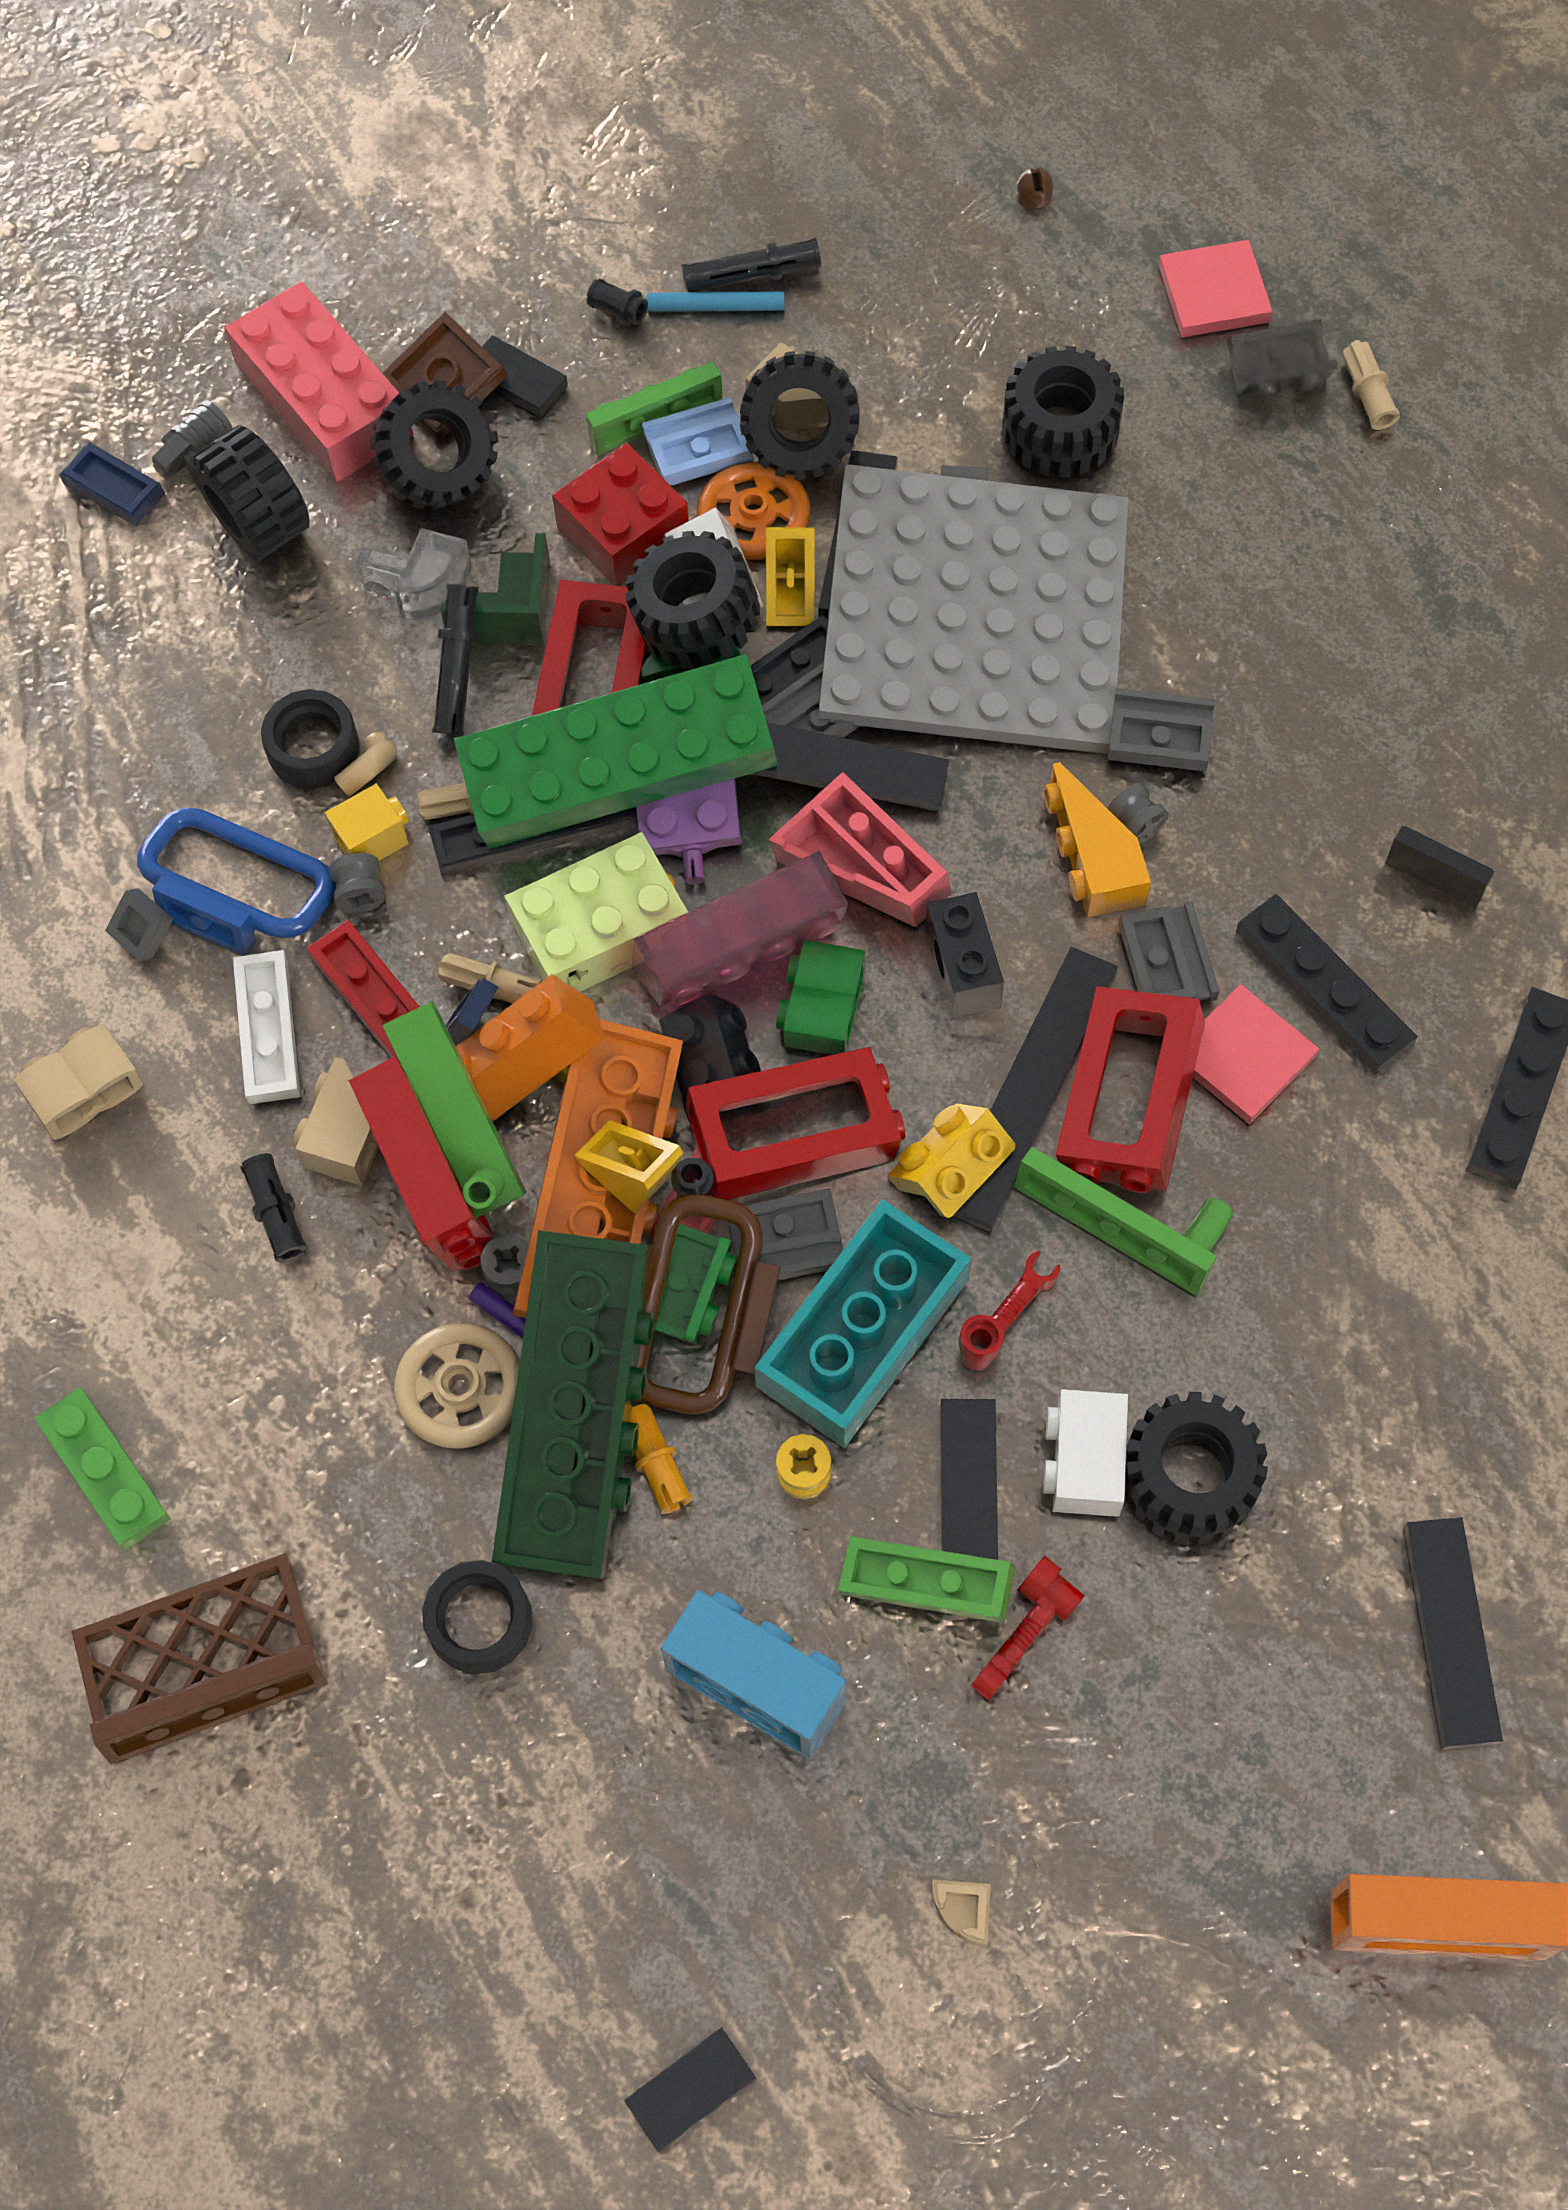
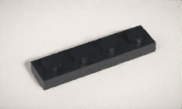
M1277 893L1238 922L1236 932L1376 1075L1415 1044L1418 1036Z
M1531 987L1465 1172L1514 1190L1519 1186L1568 1046L1567 999Z

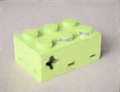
M643 832L505 895L511 925L541 980L543 981L553 974L579 992L691 940L688 911L676 892L675 880L664 871Z

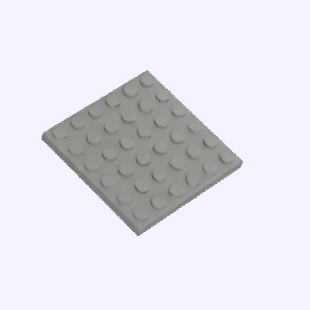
M845 464L818 719H829V722L833 723L839 720L854 721L853 725L1108 754L1116 688H1118L1129 497Z

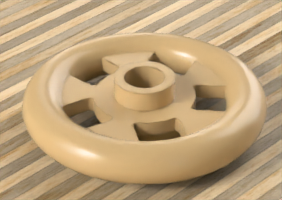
M453 1323L432 1329L418 1338L408 1348L399 1363L394 1382V1395L399 1414L405 1424L417 1436L436 1446L459 1449L487 1442L501 1433L512 1421L520 1364L519 1357L502 1336L481 1325ZM461 1344L483 1349L477 1364L468 1359H457ZM433 1355L443 1361L444 1364L437 1369L433 1379L429 1380L421 1375L419 1371L426 1360ZM501 1373L503 1381L502 1393L486 1395L487 1381L485 1375ZM466 1380L470 1383V1386L464 1394L456 1395L450 1391L454 1382ZM430 1394H433L437 1403L444 1408L433 1419L423 1411L419 1404ZM479 1406L483 1419L471 1425L460 1427L457 1413L467 1412Z

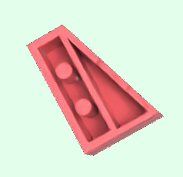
M844 772L837 776L768 839L777 862L914 927H917L926 918L927 903L946 899L952 894L947 871Z

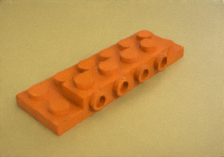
M599 1019L604 1040L569 1065L512 1315L526 1318L538 1230L637 1244L641 1243L642 1234H651L657 1213V1204L650 1203L649 1198L634 1214L578 1163L574 1155L609 1120L660 1139L671 1137L678 1108L670 1106L683 1040Z

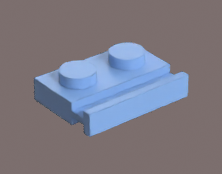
M731 397L642 423L643 436L649 445V451L658 474L670 486L719 472L736 464L753 461V453H749L745 446V436L741 435V420L738 413L736 414Z

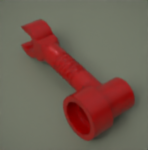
M1036 1251L1027 1258L1023 1275L1000 1306H998L997 1310L991 1316L974 1315L964 1322L960 1331L958 1345L961 1351V1361L967 1368L981 1371L991 1364L992 1360L1001 1351L1004 1333L1018 1315L1021 1314V1311L1041 1291L1048 1290L1056 1284L1060 1265H1057L1051 1274L1040 1276L1034 1272L1033 1267L1037 1264L1041 1252ZM974 1346H980V1347H982L983 1349H978V1348H976V1347H974Z
M1045 1555L1017 1589L1018 1592L1034 1604L1033 1607L1026 1614L1025 1618L1022 1619V1623H1019V1627H1016L1012 1635L1008 1637L1009 1640L1004 1642L970 1685L987 1700L997 1691L1023 1657L1024 1652H1027L1031 1643H1034V1639L1038 1638V1635L1041 1634V1631L1045 1629L1055 1614L1065 1622L1085 1596V1594L1059 1574L1062 1569Z

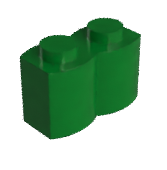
M804 940L800 955H791L787 971V984L794 986L790 1000L781 999L776 1019V1029L783 1030L785 1047L831 1055L847 1052L864 978L865 950Z

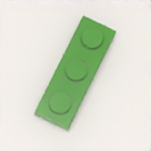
M714 361L698 368L687 369L681 375L656 385H648L637 393L615 402L604 403L595 410L585 413L589 443L596 455L598 456L618 448L626 442L630 443L644 437L642 423L722 400V375Z
M81 1386L34 1417L118 1545L124 1551L171 1519Z
M850 1536L838 1591L848 1597L1005 1623L1016 1567L1008 1561Z

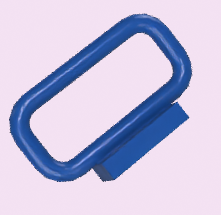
M193 807L180 808L163 817L143 841L137 853V867L144 879L154 885L152 892L155 903L173 918L172 925L242 956H246L255 945V930L277 938H293L307 932L328 907L336 890V884L332 882L329 867L320 860L208 811ZM187 827H194L306 875L315 881L316 887L295 916L278 918L163 868L158 864L157 858L177 831Z

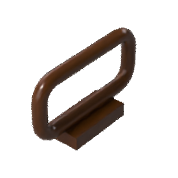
M686 1194L673 1199L662 1210L655 1228L643 1300L646 1301L645 1312L654 1313L653 1336L677 1229L685 1217L698 1215L734 1224L741 1233L740 1250L709 1385L703 1391L691 1393L659 1386L653 1383L647 1375L642 1402L657 1408L684 1414H703L715 1409L726 1399L732 1385L735 1369L755 1374L754 1367L761 1359L781 1267L759 1262L763 1245V1231L758 1218L748 1207L731 1200L708 1195ZM653 1336L649 1346L640 1345L637 1367L646 1368L647 1370Z

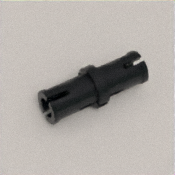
M264 1153L246 1159L242 1162L240 1169L245 1176L255 1202L252 1212L255 1220L263 1223L274 1252L275 1261L287 1262L306 1253L308 1247L302 1238L293 1214L296 1204L293 1196L284 1191L273 1156Z

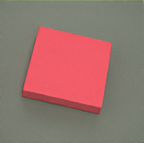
M1249 240L1160 255L1158 266L1181 338L1271 322L1273 311Z
M1240 984L1204 1020L1205 1025L1193 1078L1250 1125L1317 1057L1320 1048Z

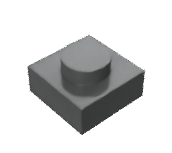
M139 888L131 889L124 892L105 931L139 961L153 959L173 918Z

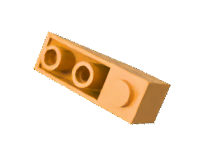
M1060 762L1052 764L1050 784L1044 785V799L1049 814L1056 813L1060 827L1056 829L1057 843L1061 856H1069L1073 871L1069 872V882L1074 900H1082L1087 918L1146 906L1151 880L1138 838Z

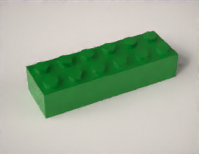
M747 654L454 739L478 833L489 849L779 766Z

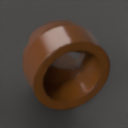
M1043 168L1026 169L1020 175L1017 182L1016 196L1018 201L1023 206L1031 209H1039L1049 204L1053 193L1052 177ZM1034 184L1040 185L1041 191H1034Z

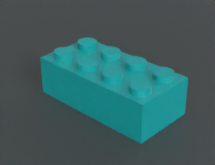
M882 1199L754 1367L756 1387L845 1448L968 1282L972 1258Z

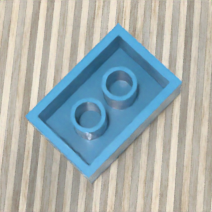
M697 1589L660 1648L666 1672L811 1761L846 1704L847 1679L840 1676L843 1669L835 1661L820 1652L813 1651L809 1657L790 1645L793 1638L778 1626L768 1621H763L759 1627L741 1616L744 1611L743 1607L730 1597L718 1591H715L712 1597Z

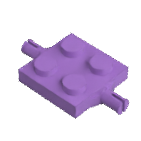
M735 778L636 807L639 833L643 832L655 855L670 854L683 857L684 882L686 884L694 885L693 866L695 867L697 883L705 882L706 877L704 876L702 854H706L718 847L742 844Z

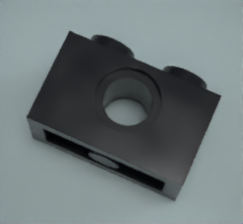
M977 892L927 903L925 933L951 1020L1000 1009L1004 979Z

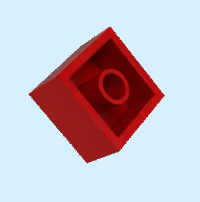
M627 442L552 494L557 529L614 586H621L627 581L628 575L635 574L632 566L637 559H645L647 557L646 549L651 545L656 547L664 543L663 538L666 537L665 534L689 522L687 501Z

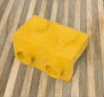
M955 1104L942 1110L933 1121L934 1127L920 1141L911 1144L900 1154L898 1158L899 1163L887 1177L899 1191L925 1196L940 1216L952 1217L1016 1148L1015 1142L988 1108Z

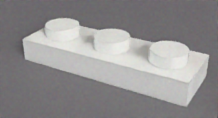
M280 950L233 957L244 1090L248 1104L301 1097L288 961L285 952Z

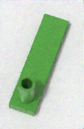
M434 1001L383 1024L382 1026L462 1187L464 1199L471 1206L476 1218L524 1196L527 1193Z
M1033 1146L1021 1161L1014 1184L1015 1189L1197 1296L1207 1281L1217 1258V1255L1210 1251L1233 1218V1211L1229 1205L1220 1199L1210 1197L1205 1200L1189 1226L1181 1235Z

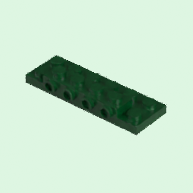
M538 1230L491 1563L596 1579L605 1577L612 1521L616 1520L617 1511H627L631 1496V1479L622 1477L625 1455H635L639 1438V1424L630 1422L632 1402L633 1400L642 1401L647 1380L646 1368L637 1367L640 1345H650L654 1330V1313L645 1312L646 1301L643 1300L650 1245Z

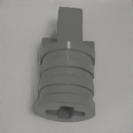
M208 400L201 402L197 409H194L188 417L180 421L179 425H175L161 438L164 445L152 456L154 470L165 480H168L186 465L191 468V456L233 429L228 418L212 402Z

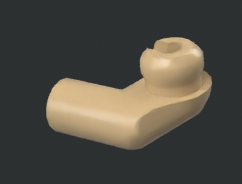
M374 732L368 735L363 742L365 752L334 777L337 784L348 796H352L396 758V745L394 741L388 739L385 733Z

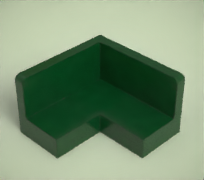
M535 533L534 553L501 552L498 592L477 593L473 632L478 633L477 643L472 644L544 645L551 565L546 533ZM446 603L442 604L441 609L443 624L445 618Z

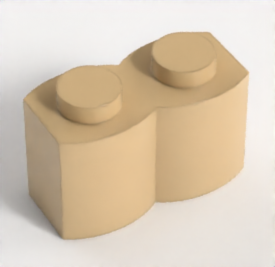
M104 1024L76 1031L68 1038L66 1045L59 1052L32 1058L13 1079L53 1141L78 1130L99 1112L114 1107L134 1094L143 1085L135 1067Z

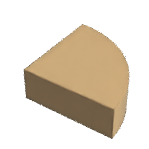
M932 1879L934 1905L944 1924L964 1941L987 1947L991 1884Z

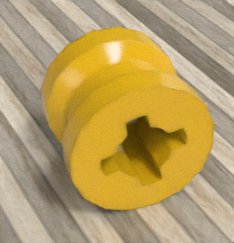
M800 1434L792 1436L782 1443L776 1458V1472L779 1485L787 1494L799 1499L816 1497L826 1489L831 1477V1456L829 1449L822 1440L813 1435ZM809 1456H811L808 1460H801V1461H798V1460L795 1458V1457H797V1458L800 1459V1458H808Z

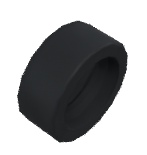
M306 689L284 696L276 701L265 714L260 731L263 748L270 766L279 778L298 787L316 788L335 782L334 777L357 759L360 747L352 713L341 699L327 691ZM313 719L325 720L333 723L338 728L339 739L330 750L320 756L307 759L297 758L288 755L283 750V737L290 728L303 721Z
M484 1560L461 1562L442 1572L429 1587L422 1607L423 1629L436 1654L453 1669L470 1674L495 1672L513 1662L526 1646L532 1629L531 1605L518 1578L502 1565ZM485 1585L495 1588L505 1596L510 1606L511 1620L507 1632L497 1643L486 1649L471 1650L459 1646L450 1638L445 1628V1612L448 1603L457 1592L468 1586Z

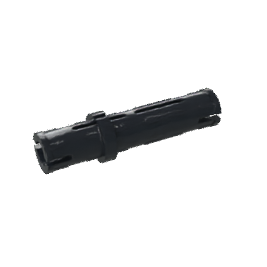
M811 238V240L776 246L775 242L766 244V249L688 265L682 264L681 266L686 292H697L771 277L772 281L781 280L782 274L821 268V257L817 239Z
M447 584L446 586L447 598L444 628L438 629V638L442 639L432 733L464 736L463 728L472 643H477L478 633L473 632L478 587H466L467 585Z

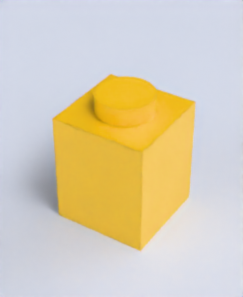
M377 783L324 812L332 837L344 855L367 853L375 856L380 861L409 844L403 826L409 822L404 808L395 796L387 799Z

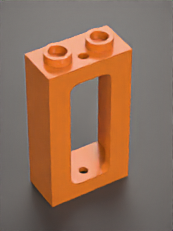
M1349 1874L1331 1889L1332 1950L1546 1960L1568 1949V1883Z

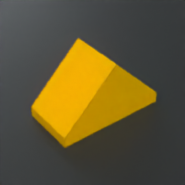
M766 527V626H807L815 620V527Z
M609 1120L574 1156L585 1170L635 1214L670 1178L672 1171L683 1155V1151L677 1144Z

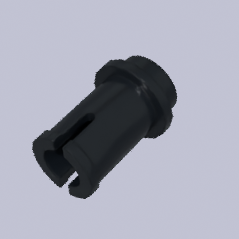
M601 278L595 279L588 289L586 301L589 307L597 308L619 318L620 323L624 326L639 325L644 320L648 310V301L643 298L640 291L636 289L626 291Z
M698 1158L681 1160L671 1173V1184L677 1193V1198L686 1194L711 1196L710 1190L714 1180L711 1167L705 1161Z

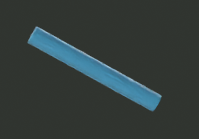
M784 292L647 293V312L784 311Z

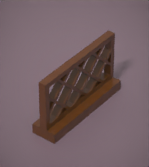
M286 1553L71 1631L93 1723L90 1724L94 1745L110 1765L328 1684L323 1665L317 1655L292 1565ZM277 1574L281 1575L284 1588L272 1607L250 1598L259 1581ZM221 1596L233 1601L218 1627L196 1618L206 1600ZM288 1603L291 1609L292 1616L287 1613H284V1610ZM244 1607L267 1616L252 1642L230 1632ZM167 1615L179 1622L164 1647L143 1638L152 1620ZM278 1621L295 1628L301 1644L279 1653L263 1647ZM191 1626L213 1636L198 1662L176 1652ZM113 1635L125 1640L109 1667L93 1660L89 1643ZM224 1641L246 1650L236 1669L222 1673L209 1667ZM137 1646L159 1655L143 1682L122 1673L123 1668ZM258 1656L263 1658L255 1661ZM170 1661L193 1670L183 1688L167 1693L155 1687ZM96 1672L104 1675L100 1683L98 1682ZM203 1676L208 1677V1679L201 1681ZM115 1681L138 1690L127 1709L108 1716L106 1715L103 1701ZM149 1696L154 1697V1699L147 1701Z

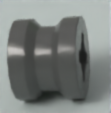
M1136 783L1115 797L1107 809L1138 838L1141 845L1152 838L1164 826L1169 813L1161 804H1153L1149 799L1150 792L1142 783Z
M353 853L339 857L331 863L329 867L332 882L337 884L334 900L339 910L347 913H362L378 908L383 904L385 900L384 888L377 881L381 873L378 858L367 853Z
M501 1235L493 1238L485 1245L480 1259V1265L488 1287L506 1299L516 1298L528 1243L516 1235ZM514 1257H517V1258L514 1260V1262H513V1261H509V1262H506V1263H505L504 1261H502V1259L506 1260V1259H513Z

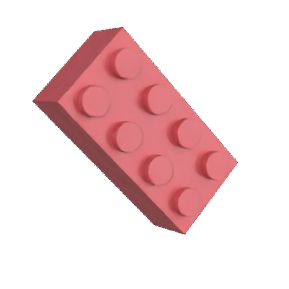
M300 281L224 327L237 366L336 483L372 462V459L376 456L375 450L370 449V439L375 435L376 431L373 429L376 419L382 414V410L399 392L303 281ZM412 427L410 430L409 438L414 436Z

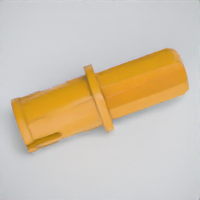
M641 1404L632 1407L630 1422L639 1424V1438L635 1452L638 1461L635 1464V1468L638 1472H644L659 1505L660 1513L674 1512L681 1508L679 1502L687 1505L694 1499L692 1494L689 1493L673 1458L677 1451L673 1446L668 1447L648 1405Z

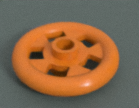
M758 462L736 464L717 473L703 488L697 504L698 517L716 508L717 503H730V517H724L733 526L734 531L735 528L739 527L742 530L754 532L751 541L737 538L746 560L766 559V527L771 526L776 517H780L788 522L785 527H807L810 518V503L802 484L795 480L793 475L785 474V478L777 476L774 469L769 466L764 469ZM746 481H754L756 488L745 489L739 493L736 492L734 485ZM777 487L788 497V499L779 504L776 503L774 497L769 493ZM751 504L760 506L757 510H750L746 507Z

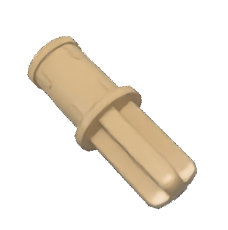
M1359 340L1351 342L1350 346L1343 350V358L1354 381L1352 386L1353 394L1355 397L1361 398L1370 419L1371 427L1375 430L1386 429L1395 424L1400 418L1398 408L1395 407L1387 388L1389 383L1387 373L1380 371L1367 342H1360Z
M465 780L461 784L422 790L418 793V804L423 819L429 820L470 812V815H473Z
M453 953L444 955L438 970V978L441 981L469 990L478 979L485 978L499 987L493 996L494 999L512 1004L527 991L542 982L540 979L523 976L500 968V963L493 961L491 965H487Z

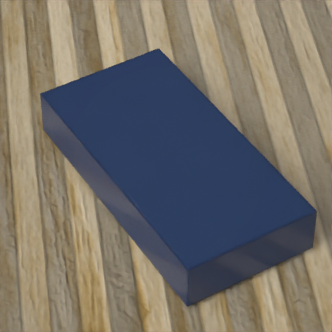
M88 442L59 473L64 485L135 527L165 495L161 483L91 442Z
M485 978L478 979L458 1003L446 1024L455 1046L467 1039L474 1031L499 988Z

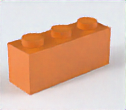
M551 974L496 1017L489 1020L483 1027L457 1045L456 1048L493 1122L604 1040L594 1001Z

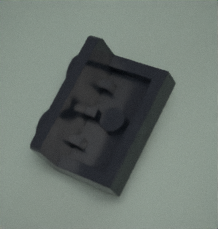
M707 993L659 1019L664 1036L683 1040L676 1078L685 1108L689 1087L761 1071L759 1061L750 1050L744 1030L747 1028L746 1019L736 1004Z

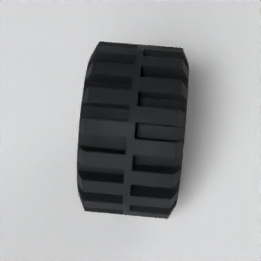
M1056 346L1047 347L1045 354L1041 355L1035 351L1028 355L1027 363L1020 361L1014 367V373L1009 375L1006 383L1002 421L1004 442L1010 444L1009 452L1014 458L1022 456V465L1029 470L1034 466L1040 468L1039 474L1049 476L1050 472H1058L1059 478L1069 477L1072 471L1082 475L1089 472L1090 465L1098 468L1103 464L1105 456L1111 455L1115 449L1124 402V388L1120 387L1121 379L1117 372H1110L1111 364L1105 359L1095 360V353L1087 349L1084 353L1076 352V347L1066 346V350L1060 351L1057 350ZM1066 407L1080 414L1067 417L1057 416L1047 412L1046 409Z
M795 351L785 352L784 356L776 359V357H773L766 361V365L758 369L752 376L742 399L740 430L741 435L745 436L746 448L750 454L754 453L758 457V464L764 469L769 466L775 470V475L785 478V474L795 475V480H805L806 475L814 474L815 478L825 475L826 469L830 467L835 469L842 463V458L846 453H850L854 446L855 437L858 435L860 405L855 386H852L849 381V375L843 368L840 370L834 365V361L826 356L824 359L815 356L816 352L805 351V354H795ZM794 388H804L822 397L827 405L829 418L825 430L819 436L808 441H793L778 432L772 421V408L776 399L783 392Z
M436 380L431 385H428L427 381L416 383L412 388H406L400 392L376 419L373 429L376 430L375 435L370 439V449L375 450L376 454L372 459L374 470L381 469L384 476L379 480L385 488L391 485L396 490L393 496L400 501L408 498L413 501V507L420 509L426 505L431 506L432 510L442 509L449 504L453 506L479 489V486L492 473L489 469L491 465L496 463L498 452L493 451V445L499 442L497 431H490L489 424L494 420L489 411L482 414L478 406L483 402L476 395L471 399L464 395L467 388L459 384L449 388L447 387V381ZM419 420H433L443 424L450 430L458 447L457 462L451 470L447 472L433 471L424 467L415 458L409 442L410 430L415 422Z
M237 425L191 456L190 465L194 480L208 506L235 542L255 558L264 559L310 527L306 504L292 477L270 447L256 433L245 426Z
M685 531L682 533V537L674 539L673 535L663 538L664 543L658 547L651 545L645 550L647 557L645 559H637L632 566L635 574L628 575L626 586L629 592L625 593L630 612L650 652L656 658L661 656L666 664L674 666L680 661L682 668L693 669L695 663H702L703 666L713 664V660L722 657L723 660H726L733 656L731 650L736 646L742 648L748 642L746 633L755 631L758 624L755 616L760 615L758 594L742 553L737 547H732L730 540L723 536L716 540L714 533L703 531L700 536H695L694 531ZM708 593L703 599L694 604L678 606L693 595Z
M1189 1392L1186 1401H1181L1178 1393L1168 1396L1162 1407L1155 1403L1148 1408L1144 1419H1138L1132 1430L1126 1447V1486L1124 1496L1127 1504L1132 1502L1136 1504L1137 1507L1134 1512L1136 1518L1141 1523L1147 1518L1154 1523L1151 1532L1160 1537L1167 1530L1175 1533L1173 1542L1185 1544L1188 1537H1196L1197 1545L1209 1543L1215 1534L1222 1539L1231 1534L1236 1524L1240 1526L1246 1520L1262 1491L1261 1488L1266 1480L1268 1469L1267 1466H1263L1267 1457L1265 1443L1257 1444L1256 1440L1260 1431L1254 1422L1247 1426L1242 1422L1246 1412L1237 1405H1235L1231 1412L1222 1407L1225 1398L1213 1395L1211 1402L1202 1401V1392ZM1183 1444L1197 1445L1208 1450L1217 1458L1222 1466L1225 1477L1224 1484L1218 1489L1206 1493H1193L1178 1487L1170 1480L1163 1468L1161 1459L1163 1453L1174 1446Z

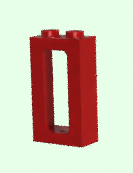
M560 579L532 716L558 709L561 706L577 624L623 630L611 693L646 683L642 676L641 668L651 652L647 644L644 643L626 602L625 593L629 592L627 587Z
M1096 987L1055 1154L1058 1162L1095 1184L1099 1182L1119 1184L1122 1188L1135 1193H1148L1151 1189L1167 1191L1205 1025L1199 999ZM1115 1031L1163 1036L1141 1136L1132 1145L1097 1141L1090 1138V1131Z
M871 1047L689 1087L685 1110L700 1159L711 1167L714 1174L713 1186L710 1190L711 1196L730 1200L895 1161L901 1140L905 1139L904 1122L898 1109L891 1110L886 1095L890 1091L888 1074L882 1063L876 1064ZM854 1081L860 1087L870 1117L865 1123L749 1150L734 1151L728 1145L719 1113L725 1110Z
M395 1055L348 1080L423 1243L453 1272L458 1269L469 1270L479 1266L485 1245L495 1238V1235L485 1214L476 1218L471 1206L465 1201L462 1187L398 1057Z

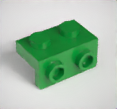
M679 1224L655 1331L696 1345L700 1334L707 1337L710 1336L720 1306L714 1305L711 1302L718 1283L728 1286L738 1259V1255L730 1253L733 1246L731 1239L723 1236L719 1238Z

